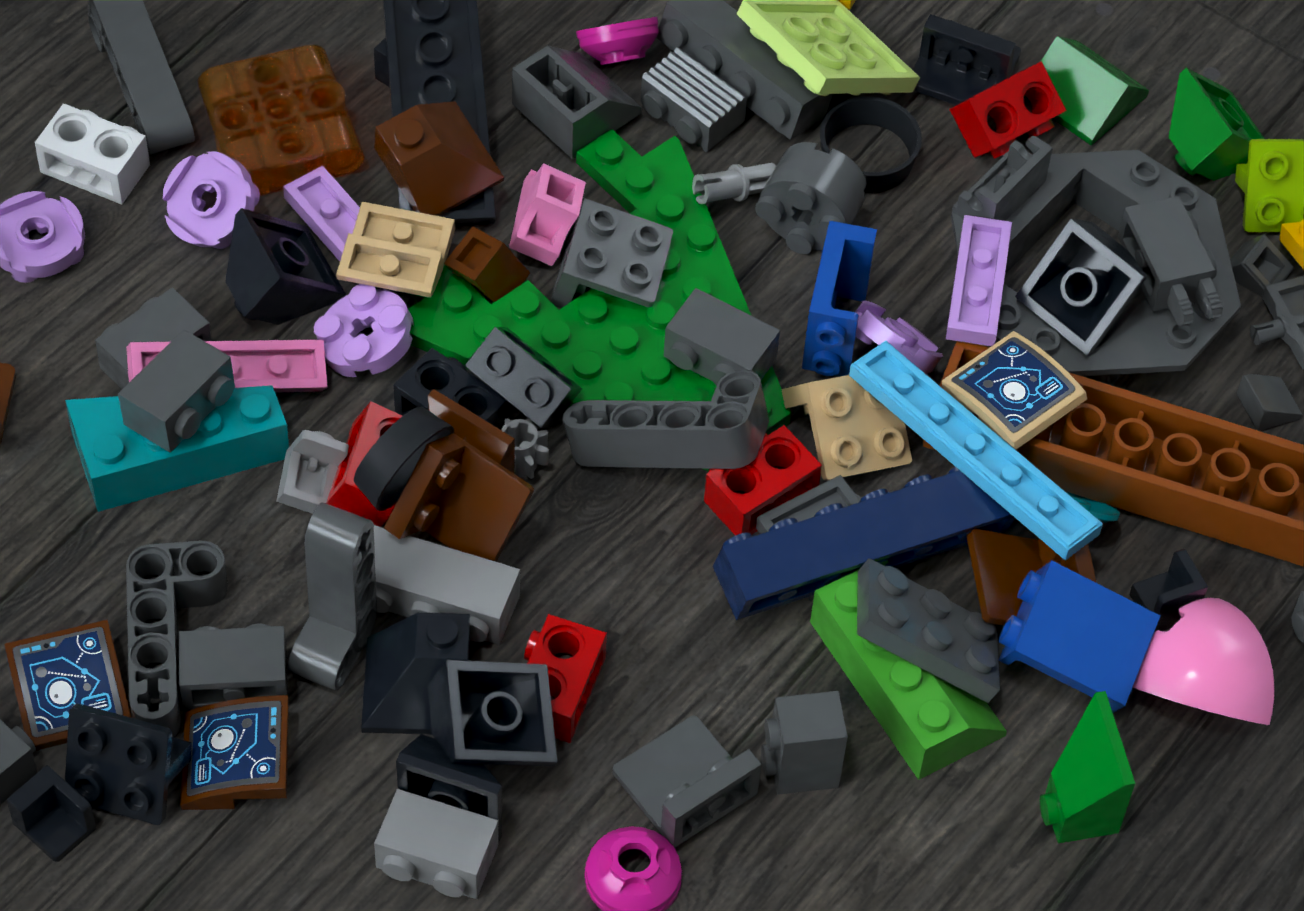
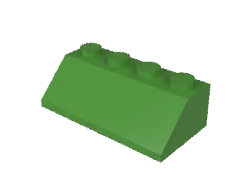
M858 570L815 590L810 623L918 780L1006 736V729L987 702L857 635Z

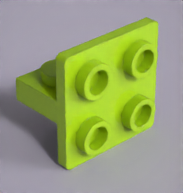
M1304 139L1250 140L1248 163L1236 164L1235 182L1245 193L1243 228L1245 231L1280 232L1282 224L1301 222L1304 219Z

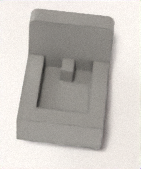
M303 430L286 450L276 502L313 514L321 502H327L338 466L347 457L349 445L335 440L325 432Z

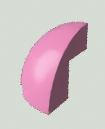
M1220 598L1199 599L1179 609L1181 618L1169 631L1158 630L1154 632L1133 688L1208 712L1270 725L1274 704V676L1271 659L1261 634L1242 611Z

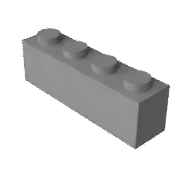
M374 525L377 612L385 613L389 611L405 617H410L418 612L470 614V641H487L500 645L520 597V569L412 536L398 539L384 528Z

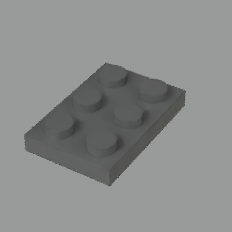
M870 558L867 559L858 570L857 635L989 703L1000 690L997 625L985 622L981 613L970 612L951 602L940 591L927 589L906 578L900 570L891 566L885 567Z

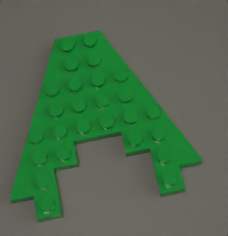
M613 129L576 151V164L629 214L670 227L673 230L658 292L652 307H645L591 288L561 309H558L529 280L490 304L469 282L453 274L446 265H444L431 298L407 293L416 302L415 305L408 309L414 326L411 324L409 332L413 338L412 346L426 352L433 348L447 358L453 357L468 369L465 366L494 327H507L583 388L569 407L575 403L587 400L711 401L716 389L713 381L691 370L681 369L670 359L664 357L665 328L695 288L751 315L706 204H699L696 201V197L702 194H693L692 182L694 174L680 140L673 136L652 151L641 156ZM772 366L761 380L769 415V423L765 432L768 435L783 425H789L791 420L790 408L785 409L781 386Z

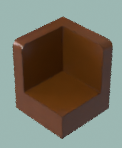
M472 226L444 262L453 274L478 287L492 303L520 286L530 274L503 242Z

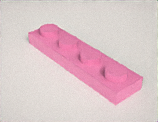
M324 340L205 341L231 357L235 388L272 385L275 392H321L327 388ZM130 342L126 347L129 382L170 342Z

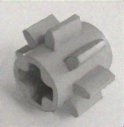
M529 418L526 420L505 419L502 431L515 438V475L520 478L528 476L532 479L534 478L537 464L548 465L549 449L547 448L548 432L547 430L537 431V428Z

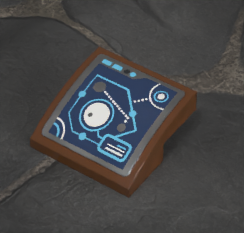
M108 620L4 644L24 732L33 741L36 751L67 743L69 710L77 703L131 718Z
M288 695L234 699L209 704L185 712L184 740L192 742L191 761L182 770L181 810L235 809V799L287 798Z

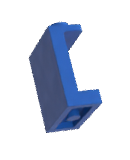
M829 221L809 310L802 369L815 371L825 376L849 375L859 315L855 312L835 309L837 297L861 302L866 300L877 229Z
M1052 560L1036 572L1031 570L1024 578L1017 594V598L1023 600L1017 616L1012 615L1008 619L1000 634L999 643L1003 644L1004 648L999 661L1006 665H1010L1016 660L1021 661L1092 698L1096 692L1106 691L1112 712L1114 713L1123 708L1127 703L1160 615Z

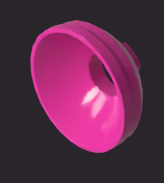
M657 17L576 31L580 48L593 58L599 60L601 65L645 57V52L653 44L659 33Z
M630 826L608 832L596 842L586 861L584 879L591 900L602 911H665L678 896L681 888L682 869L674 846L664 836L644 827ZM639 849L648 855L650 864L643 871L629 872L621 867L618 861L619 856L626 850Z

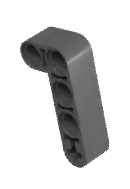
M88 0V21L94 41L101 53L106 51L136 128L140 134L146 135L148 155L151 156L194 142L195 136L191 120L143 0Z
M739 370L728 373L719 380L711 401L587 400L575 403L567 408L563 414V423L573 459L581 466L735 469L750 464L757 457L769 423V415L760 377L753 371Z
M321 502L310 518L304 542L309 618L290 653L288 671L328 688L339 690L345 683L363 650L367 637L371 635L376 620L374 524L372 520Z
M210 541L159 543L140 546L132 551L126 564L129 702L132 718L170 728L173 737L180 731L181 726L178 608L214 605L224 598L228 589L223 551L218 545ZM204 571L211 572L210 574L204 576L196 575ZM151 575H158V576H159V577H157V578H155V579H151V580H149V579H144V578H146L147 576H151ZM154 618H155V619H161V620H160L159 622H157V623H153V624L145 623L146 621H148V620H150V619H154ZM152 663L163 664L160 667L154 669L145 668L146 666ZM151 698H160L159 711L152 712Z

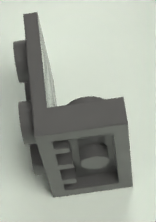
M584 198L579 217L570 230L550 301L556 306L564 307L571 302L575 292L583 294L586 287H590L645 307H652L658 292L673 230L670 227Z
M693 715L614 764L613 776L661 835L675 848L757 795L762 764L750 749L732 758L702 721Z

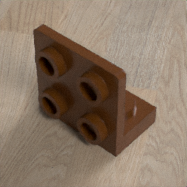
M453 433L426 445L384 529L398 539L418 531H426L449 548L497 562L529 502L534 488Z
M973 529L967 534L983 620L987 623L1005 625L1012 615L1017 616L1023 601L1017 598V594L1024 578L1031 570L1036 572L1051 560L1096 582L1088 544L1065 561L1041 539L1037 540L980 529Z

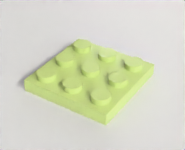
M743 0L737 12V15L750 27V33L757 39L766 42L777 53V59L782 64L794 69L805 80V86L818 95L828 96L829 94L845 93L851 95H860L861 93L890 95L891 93L913 92L920 79L906 63L838 0Z

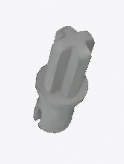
M774 163L743 167L740 164H733L726 171L697 174L692 182L693 194L705 192V195L696 197V201L699 204H707L733 198L735 201H744L748 195L762 192L776 165Z

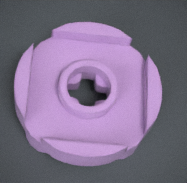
M216 151L207 152L208 154H202L198 157L191 155L175 166L165 183L163 200L167 201V212L169 217L165 215L167 225L176 236L193 245L217 249L226 248L231 244L235 214L241 208L254 211V207L258 204L260 197L259 189L252 182L248 170L239 161ZM216 190L217 200L215 205L204 212L203 208L206 203L202 199L203 193L205 191L213 193Z
M31 191L15 195L0 204V267L10 272L16 281L28 283L37 278L52 276L81 261L84 255V225L79 210L70 200L60 196V201L53 198H46L45 192ZM37 229L40 234L48 232L41 239H29V231Z
M358 284L352 288L348 295L333 304L325 315L315 322L313 328L317 339L324 340L327 364L335 372L343 376L357 377L354 371L361 372L369 369L371 374L374 375L396 364L410 348L413 338L409 332L411 324L414 326L405 302L397 294L386 289H376L374 286ZM371 327L373 329V332L368 336L364 334L358 335L365 328Z
M862 301L855 312L859 315L856 337L867 344H871L874 341L880 345L887 341L926 375L931 373L943 357L942 353L936 352L938 347L923 333L900 317L897 320L889 317L883 319L881 316L886 309L875 303Z

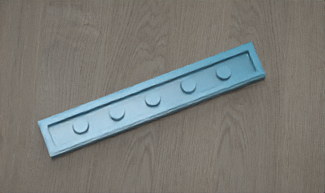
M884 341L851 364L849 376L1065 561L1100 535L1103 526L1102 522L890 343Z

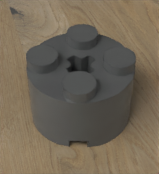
M812 142L797 143L786 149L762 190L755 207L757 215L765 220L777 234L786 239L787 246L798 254H809L812 249L823 250L829 221L852 225L866 195L864 196V189L867 183L858 165L847 155L832 148L829 154L815 150L818 143Z

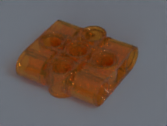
M305 45L214 66L204 71L198 78V87L215 134L217 152L239 161L248 170L252 182L259 189L260 195L284 190V185L322 165L334 178L354 172L364 162L365 156L346 108L345 90L337 82L327 53L321 46Z

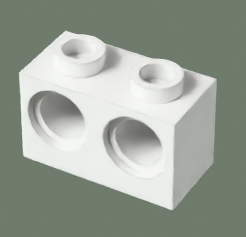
M64 103L35 141L41 173L121 205L150 166L146 135L140 134L132 127L120 126L102 119L89 110H79Z

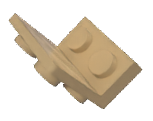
M849 375L781 389L785 409L803 405L805 414L810 416L818 461L822 464L821 476L823 480H831L839 475L846 477L906 465L912 462L905 423Z

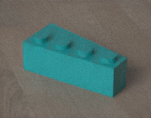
M272 385L235 388L229 400L224 405L216 407L201 422L197 432L191 438L184 439L171 453L124 425L118 396L65 400L72 436L98 512L284 460L286 450L289 448L287 423Z

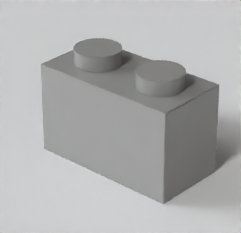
M397 789L374 842L376 868L382 869L386 875L399 881H410L413 879L432 885L438 892L446 896L461 897L464 895L477 899L498 847V820Z

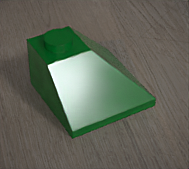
M1188 68L1179 73L1169 131V139L1178 150V153L1175 155L1177 162L1190 175L1194 176L1198 173L1213 181L1235 174L1236 164L1248 163L1250 140L1265 138L1231 90Z
M1106 691L1094 694L1051 772L1045 794L1040 795V810L1046 826H1053L1058 844L1118 834L1135 786L1132 771Z

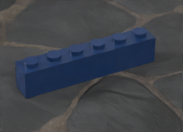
M954 467L948 474L934 479L929 474L919 476L908 482L903 489L890 493H888L887 489L873 491L861 498L859 503L844 508L841 503L826 506L819 510L814 517L800 522L796 518L782 520L774 524L769 529V532L753 537L748 532L735 535L723 543L713 564V569L736 620L812 596L815 590L859 570L868 558L885 567L897 568L967 545V534L973 529L1004 533L1008 530L1015 517L958 468Z

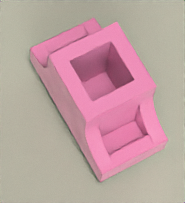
M544 163L538 172L531 169L523 181L509 248L552 266L560 255L570 228L579 217L586 182Z

